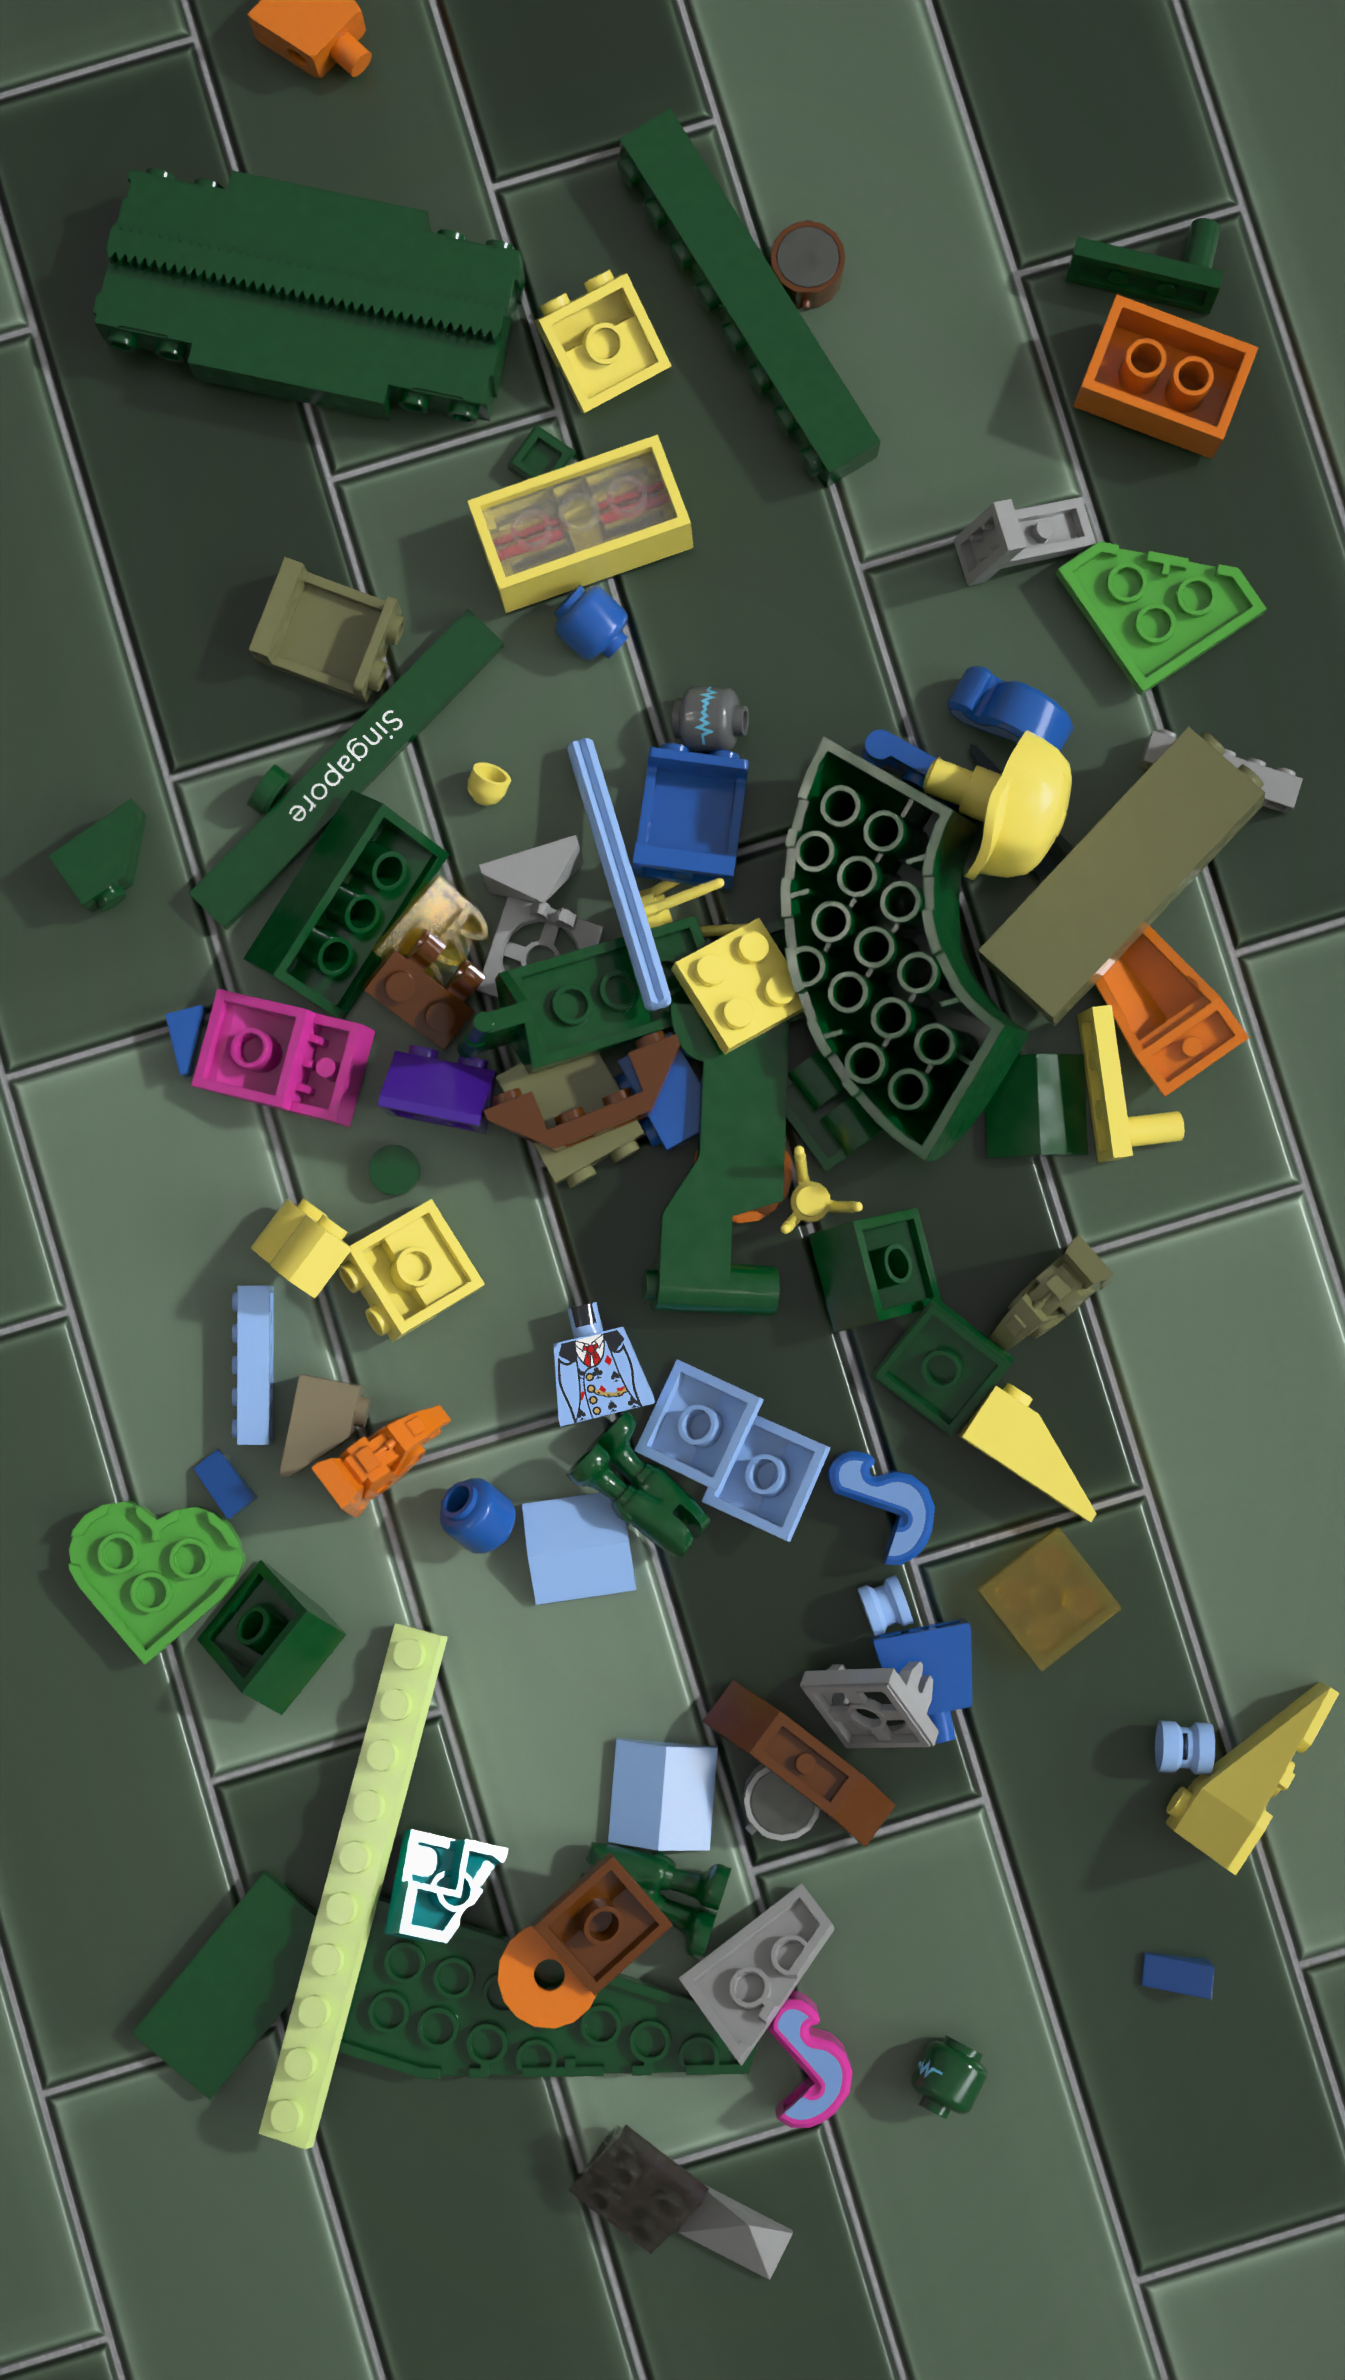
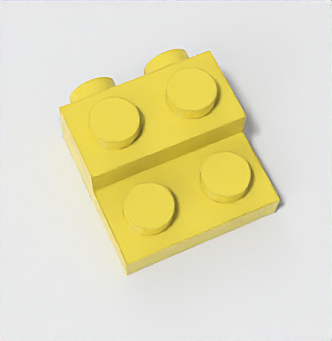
M609 269L583 283L587 293L572 301L564 293L540 306L544 316L534 321L555 366L560 368L581 413L599 406L671 367L670 361L627 273L614 278Z
M432 1199L350 1246L352 1250L343 1260V1265L339 1267V1274L345 1286L352 1293L360 1290L369 1304L370 1308L365 1311V1314L372 1329L379 1336L387 1333L392 1343L485 1285Z

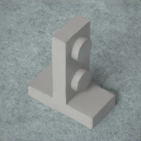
M1082 497L1017 510L1014 509L1012 499L993 502L953 539L967 586L985 583L1002 568L1084 552L1096 544Z

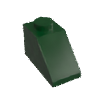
M132 798L48 855L80 903L92 913L98 909L101 912H105L114 908L126 898L127 895L124 891L134 885L146 815Z

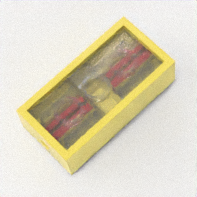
M658 434L468 500L477 535L506 613L569 592L579 585L583 587L693 548L691 522Z

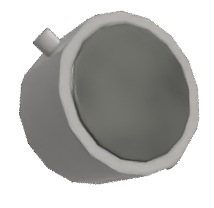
M762 1764L755 1767L747 1778L743 1799L746 1815L750 1823L745 1828L751 1835L758 1830L767 1838L786 1841L796 1839L812 1828L819 1817L820 1809Z

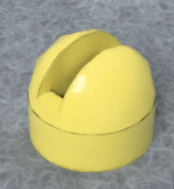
M479 762L473 766L468 778L467 789L477 804L490 806L497 804L505 796L511 778L507 772L498 766Z

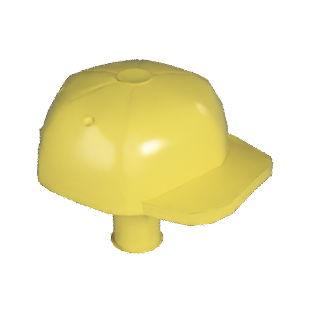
M1026 730L1009 757L1002 774L978 765L974 771H971L938 757L929 766L923 782V789L925 794H930L959 805L960 814L984 822L980 851L964 876L972 880L979 874L1010 878L1026 875L1038 866L1056 837H1058L1067 815L1066 811L1071 792L1072 776L1070 764L1061 752L1045 739Z

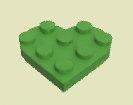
M132 1501L104 1504L84 1515L72 1531L71 1536L73 1537L69 1547L71 1562L69 1563V1570L78 1587L144 1665L153 1660L226 1597L239 1580L240 1572L246 1561L242 1550V1542L233 1525L217 1512L202 1506L177 1509L159 1518L146 1507L137 1505Z

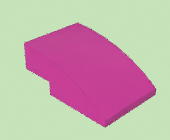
M217 989L191 1086L350 1128L375 1030L360 1023L317 1014L308 1009Z

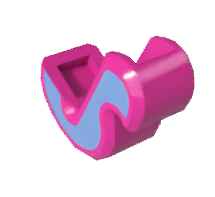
M792 1991L768 2026V2031L809 2076L775 2107L776 2118L790 2128H810L823 2123L835 2114L849 2095L852 2068L843 2043L831 2032L811 2027L820 2022L817 2005L807 1995L799 1991Z

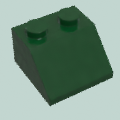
M918 1207L852 1221L809 1234L814 1260L817 1265L834 1333L921 1311L933 1296L942 1302Z
M260 1560L197 1640L241 1693L283 1715L347 1634L322 1607L270 1565Z

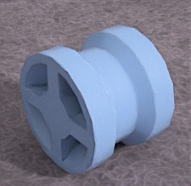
M896 1575L887 1577L883 1585L872 1588L865 1585L857 1588L875 1637L884 1634L888 1626L896 1623L902 1626L913 1623L906 1598Z

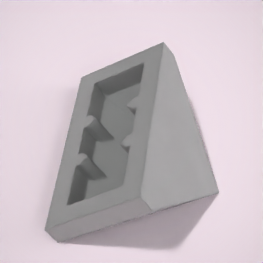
M574 835L480 864L479 866L489 894L545 903L584 862L577 837Z
M701 2183L680 2224L678 2233L770 2280L793 2234V2230Z

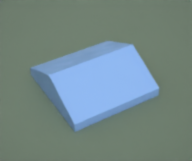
M677 1359L634 1451L721 1493L764 1399Z
M757 1415L721 1493L708 1487L701 1502L790 1542L831 1448Z
M598 1492L522 1504L527 1556L536 1605L637 1590L627 1523L616 1515L611 1505L613 1501L602 1493Z
M616 1738L608 1842L658 1851L710 1850L718 1746Z

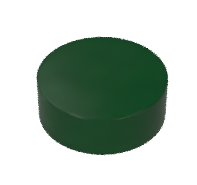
M277 764L273 765L251 794L247 805L260 815H266L286 790L291 781V775Z
M388 1145L379 1149L369 1163V1177L372 1184L386 1195L401 1196L407 1194L417 1185L420 1178L421 1170L417 1157L409 1149L400 1145Z

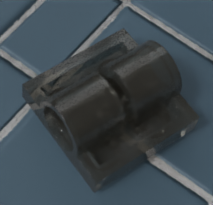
M617 2125L610 2131L594 2153L589 2164L576 2176L569 2189L572 2194L583 2201L591 2210L597 2212L627 2235L631 2241L641 2246L650 2254L702 2204L709 2190L707 2186L628 2125H625L623 2128Z

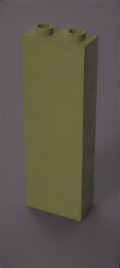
M1188 726L978 950L980 960L1054 1027L1264 805L1266 792L1261 789L1264 783L1260 777L1243 764L1238 768L1235 767L1223 756L1226 752L1224 747L1209 733L1203 731L1199 736Z

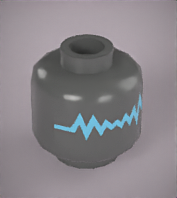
M693 686L684 693L683 698L675 700L672 713L673 734L675 738L681 739L683 745L688 747L690 751H731L735 747L738 737L746 736L749 725L747 706L740 705L737 694L733 689L727 687Z

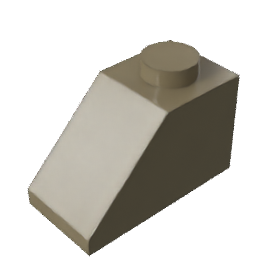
M299 1374L279 1472L280 1476L292 1477L299 1474L354 1437L357 1427L365 1428L371 1404V1398L363 1397L365 1386Z

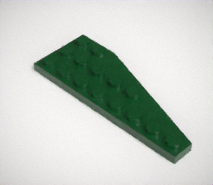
M379 1896L338 2051L421 2079H440L441 2076L488 2078L489 2075L578 2077L604 2076L607 2073H632V2076L651 2075V2073L686 2072V2075L749 2074L758 2043L741 2066L690 1995L621 1973L596 1995L590 2009L575 2022L555 2029L534 2027L513 2014L503 2001L498 1984L499 1961L509 1940L512 1938L460 1922V1925L447 1943H434L386 1935L384 1933L391 1899ZM547 1959L537 1965L534 1977L542 1988L554 1989L563 1982L565 1972L559 1962Z

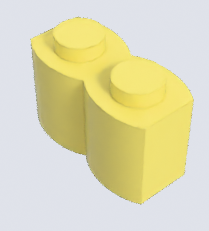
M304 1198L298 1206L289 1199H286L251 1246V1249L267 1261L279 1274L313 1298L317 1297L352 1250L343 1241L348 1232Z

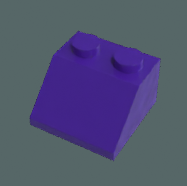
M415 1045L409 1046L408 1053L395 1051L378 1101V1106L385 1113L392 1116L486 1134L489 1122L484 1110L492 1107L491 1099L495 1094L496 1076H498L494 1070L487 1069L489 1061L476 1057L463 1058L460 1055L458 1063L438 1059L439 1051Z

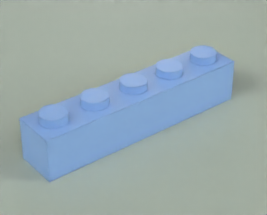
M237 1286V1292H233L232 1309L237 1311V1324L232 1326V1341L237 1343V1356L232 1357V1373L237 1375V1387L232 1389V1405L237 1406V1419L232 1420V1437L237 1438V1445L273 1444L274 1286Z

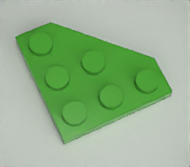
M1101 541L1058 568L1056 572L1058 579L1139 696L1261 616L1267 609L1237 567L1218 564L1217 567L1189 562V558L1153 551L1148 553L1121 549L1117 544Z

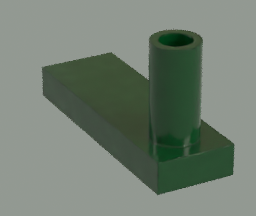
M1208 218L1195 219L1191 223L1183 261L1078 237L1065 281L1209 315L1219 293L1224 271L1212 268L1221 229L1220 225Z

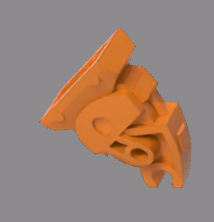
M441 1405L417 1411L388 1423L368 1438L362 1437L347 1448L338 1458H330L318 1462L311 1469L340 1508L354 1518H357L364 1512L370 1500L397 1483L423 1457L426 1450L422 1445L437 1437L442 1432L440 1428L448 1425L452 1420Z

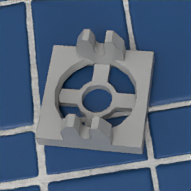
M508 897L482 972L486 977L477 988V992L498 999L495 978L498 973L505 972L503 957L519 961L522 966L527 965L526 959L529 952L540 946L550 949L555 957L559 956V951L554 944L560 927L574 941L576 950L599 944L604 927L579 919L576 914L567 909L560 908L555 910L546 902L533 901V903ZM545 922L539 940L531 942L526 947L509 942L510 937L523 926Z
M921 1661L909 1662L901 1669L900 1674L894 1668L846 1669L844 1664L832 1665L827 1670L805 1671L800 1687L846 1748L930 1747L935 1745L939 1731L927 1715L932 1700L933 1679L930 1675L922 1676L923 1664ZM864 1692H882L892 1704H881L867 1698ZM856 1709L869 1710L875 1713L879 1719L865 1717L858 1713ZM887 1720L905 1721L903 1724L894 1726L886 1724Z

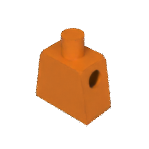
M260 0L247 14L254 37L260 43L315 78L324 77L336 63L352 77H357L367 68L371 61L372 53L358 41L364 35L366 27L362 11L355 0Z

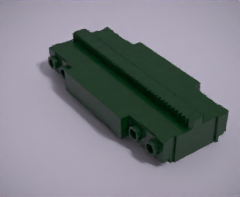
M148 168L146 172L129 169L127 178L130 183L127 198L122 200L118 221L110 229L106 246L109 260L101 294L97 293L93 308L94 324L103 340L110 347L124 352H135L136 348L155 351L158 357L177 363L184 362L185 358H188L190 369L195 379L199 381L385 420L390 419L394 401L398 402L401 408L414 413L424 414L428 412V409L446 412L449 418L461 423L474 424L477 422V419L490 422L492 415L491 404L493 397L498 396L518 303L522 304L525 274L521 251L515 250L511 244L501 240H487L485 244L467 241L464 235L453 230L441 229L437 233H433L428 212L424 210L233 170L231 171L228 189H224L219 183L204 178L195 179L194 183L175 180L172 174L157 168Z

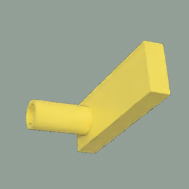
M1112 1005L1091 1007L1077 1014L1098 1163L1116 1161L1133 1156L1132 1147L1182 1141L1185 1129L1184 1121L1179 1111L1127 1116Z

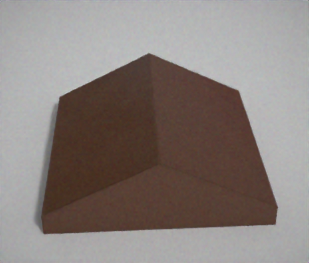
M610 1852L531 1922L533 1928L594 1996L673 1926L671 1921Z

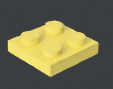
M760 918L675 962L671 968L724 1055L803 1012L799 995L795 993L787 961Z

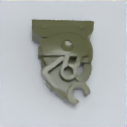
M1079 1234L1067 1246L1065 1254L1034 1278L1008 1306L1010 1311L989 1337V1339L1005 1351L1018 1344L1030 1334L1034 1339L1043 1335L1073 1313L1095 1291L1102 1290L1112 1282L1113 1272Z

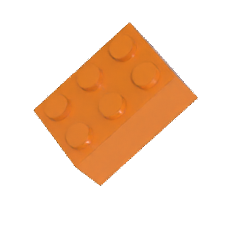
M1116 294L1073 407L1212 459L1225 437L1259 347Z

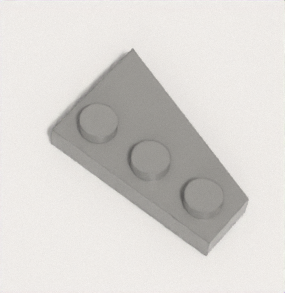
M802 1883L679 1977L681 1983L741 2066L835 1930L832 1922Z

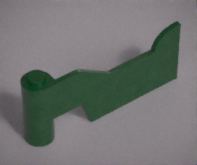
M671 1003L669 1005L670 1025L673 1035L676 1034L678 1037L680 1049L690 1059L701 1062L698 1155L661 1213L659 1258L654 1260L651 1270L645 1269L643 1271L641 1282L642 1299L650 1300V1306L653 1311L774 1316L778 1307L780 1292L778 1269L776 1266L731 1263L732 1218L734 1215L783 1201L790 1019L724 1055L693 1004Z

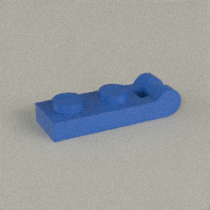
M882 729L875 730L867 736L862 751L863 759L880 769L887 766L903 775V782L924 793L923 782L932 761L937 759ZM946 802L945 805L960 814L959 805ZM960 814V815H962L963 817H965V818H967V819H972V818H970V817H968V816H965V815H963V814Z

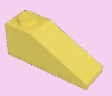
M1009 1383L1005 1385L1003 1390L994 1386L973 1411L957 1436L1083 1520L1092 1522L1097 1513L1040 1415L1028 1407L1033 1399Z

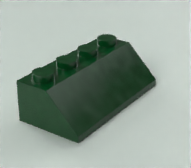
M351 789L243 959L331 1016L345 1020L364 990L362 986L382 962L446 861L449 853L385 804Z

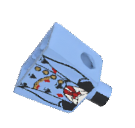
M597 1302L567 1309L574 1339L554 1344L560 1427L654 1404V1395L624 1327L603 1331Z

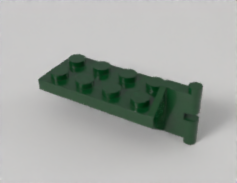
M696 915L650 928L671 994V1003L692 1004L671 968L675 962L707 946ZM620 937L498 973L495 983L500 1009L476 1014L459 1041L457 1051L461 1057L471 1058L475 1054L510 1044L527 1072L531 1074L635 1042L644 1036L658 1031H663V1033L671 1031L669 1006L655 1011H649L645 1008L624 937Z

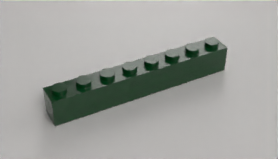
M671 108L619 139L620 160L617 161L621 176L631 189L637 186L646 201L642 204L649 221L655 229L658 230L663 227L672 241L668 246L676 264L682 271L689 268L698 282L694 285L700 302L708 312L715 309L724 325L720 329L727 345L734 353L741 351L750 365L746 369L750 381L760 395L767 392L776 406L773 409L774 418L782 432L786 436L793 433L802 450L799 451V456L810 476L815 478L819 475L828 488L877 458L881 441Z

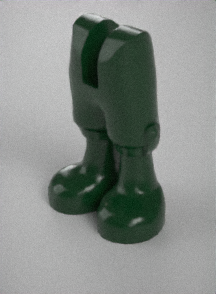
M623 1411L589 1446L588 1451L575 1462L566 1476L578 1486L591 1487L613 1501L611 1503L612 1508L622 1521L631 1524L667 1553L682 1559L692 1546L693 1538L699 1537L710 1524V1518L691 1495L675 1482L664 1469L653 1463L645 1465L638 1458L630 1446V1439L636 1428V1421L628 1411ZM610 1467L617 1471L619 1474H621L623 1477H625L628 1481H630L629 1485L627 1486L624 1482H622L610 1469Z
M591 1842L586 1861L595 1866L610 1852L671 1921L673 1927L684 1935L687 1954L692 1958L703 1960L718 1913L710 1909L719 1910L732 1868L722 1864H715L707 1871H686L677 1869L676 1863L660 1851L650 1854L621 1846ZM670 1889L697 1899L702 1906L707 1908L672 1901L660 1894L659 1891Z

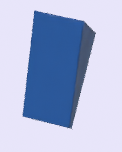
M203 1005L165 1014L179 1073L184 1078L192 1076L207 1008Z
M220 1449L215 1450L193 1468L227 1519L234 1518L258 1498Z
M1144 1952L1141 1985L1212 2000L1215 1967L1208 1959Z

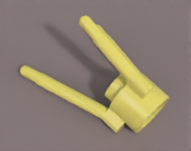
M717 878L666 898L663 893L680 883L661 881L651 888L639 891L650 928L673 922L669 908L722 888L724 880ZM747 923L700 926L703 937L725 936Z
M802 1146L795 1147L794 1158L798 1186L791 1194L789 1203L792 1214L782 1224V1233L788 1234L800 1221L806 1223L817 1222L827 1212L854 1213L860 1212L863 1209V1205L860 1202L831 1200L830 1194L823 1185L810 1181L804 1148Z

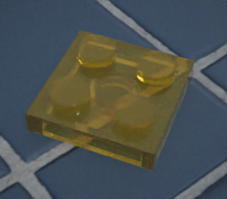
M1057 1526L976 1588L1040 1671L1045 1670L1122 1609Z

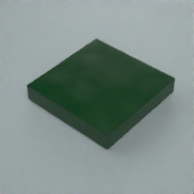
M933 1296L875 1368L871 1376L952 1438L1010 1368L1015 1358Z

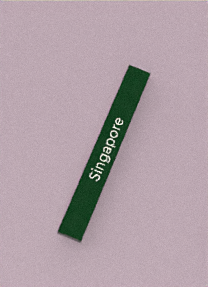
M467 609L188 894L219 924L228 930L325 831L350 790L362 793L505 647L504 642Z

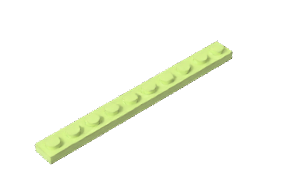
M394 1624L259 2130L261 2135L302 2149L314 2146L448 1638L447 1636L403 1624Z

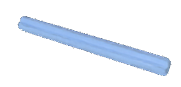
M589 738L572 741L567 747L569 758L644 1006L649 1011L665 1008L671 1004V994L594 743Z

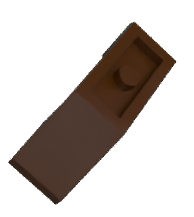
M658 1031L634 1042L637 1049L629 1052L628 1056L642 1090L640 1093L633 1095L631 1088L617 1091L602 1098L605 1107L585 1114L583 1107L572 1109L556 1116L554 1120L557 1126L547 1129L532 1091L522 1095L520 1088H515L491 1099L493 1107L484 1110L486 1118L493 1126L554 1152H560L650 1116L680 1050L678 1037L674 1034L665 1038L663 1031Z
M734 1680L729 1683L702 1720L703 1723L742 1753H748L825 1813L824 1816L864 1847L869 1844L896 1806L858 1770L780 1710Z

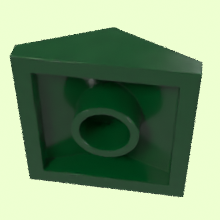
M1026 1054L1016 1057L995 1094L984 1108L987 1159L1088 1155L1084 1054Z

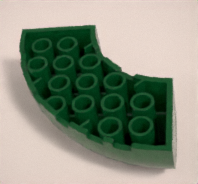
M823 736L805 773L797 796L800 800L795 812L792 829H788L785 846L788 848L785 877L781 878L780 895L781 917L784 918L787 942L785 952L789 974L795 993L799 995L803 1011L808 1020L806 1023L814 1041L824 1058L828 1059L843 1082L844 1088L852 1097L857 1099L861 1106L875 1119L874 1121L892 1138L923 1160L935 1161L946 1154L973 1125L995 1094L1031 1034L1012 1021L988 996L975 975L963 943L959 916L960 885L967 856L980 827L954 810Z

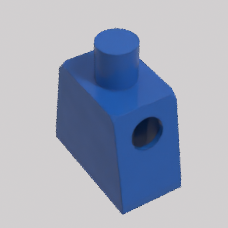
M962 1618L887 1632L876 1637L871 1635V1643L880 1668H894L900 1674L901 1669L909 1662L921 1661L923 1664L922 1676L930 1675L933 1679L932 1700L927 1715L939 1731L935 1744L956 1739L951 1711L972 1706L970 1622Z

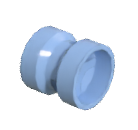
M1159 1720L1155 1735V1763L1157 1771L1175 1773L1179 1768L1190 1769L1194 1774L1211 1775L1215 1760L1213 1725L1211 1723L1195 1722L1191 1727H1180L1175 1721Z

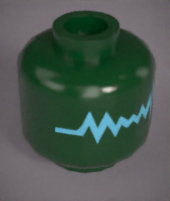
M947 2035L943 2042H930L926 2046L911 2078L913 2088L923 2095L918 2105L944 2119H947L950 2111L958 2114L968 2113L972 2109L987 2076L985 2067L980 2063L982 2054Z

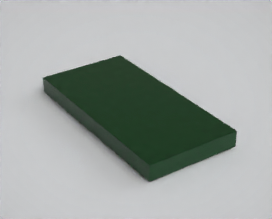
M265 1870L131 2034L211 2100L295 1997L317 1912Z

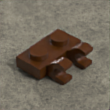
M426 928L406 956L392 948L362 988L442 1050H445L474 1012V1009L464 1000L480 986L486 975L473 963L465 959L445 986L431 977L424 970L439 957L446 944Z

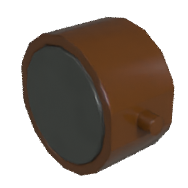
M812 220L796 222L782 230L773 244L770 267L796 308H800L803 311L819 308L831 301L840 289L845 265V253L843 244L836 232L826 225Z

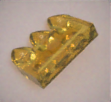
M436 874L371 951L382 960L392 948L406 956L416 940L427 928L446 944L445 949L436 960L450 966H460L466 959V955L460 940L455 934L458 933L463 937L474 940H486L488 938V928L481 912L443 877ZM433 962L424 971L443 985L442 975L437 965Z

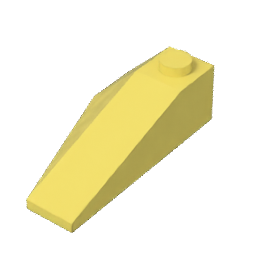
M1318 1682L1214 1764L1211 1775H1199L1192 1781L1188 1789L1185 1787L1179 1788L1167 1806L1166 1813L1170 1816L1165 1823L1174 1832L1236 1875L1273 1817L1266 1812V1806L1270 1798L1276 1796L1281 1790H1287L1295 1776L1293 1773L1295 1763L1291 1761L1295 1752L1297 1751L1299 1754L1304 1753L1312 1745L1339 1693L1331 1687Z

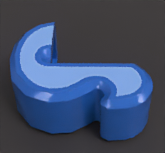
M972 666L966 669L947 701L949 713L962 723L1018 743L1024 732L1028 730L1045 739L1061 752L1074 730L1071 718L1067 712L1053 699L1025 683L1003 681L994 676L988 668L981 666Z
M847 1450L839 1453L831 1460L827 1468V1478L832 1491L897 1514L882 1562L887 1565H902L917 1557L926 1546L933 1529L935 1506L928 1488L913 1475L892 1470L872 1476L870 1468L875 1464V1459L870 1454L856 1450Z

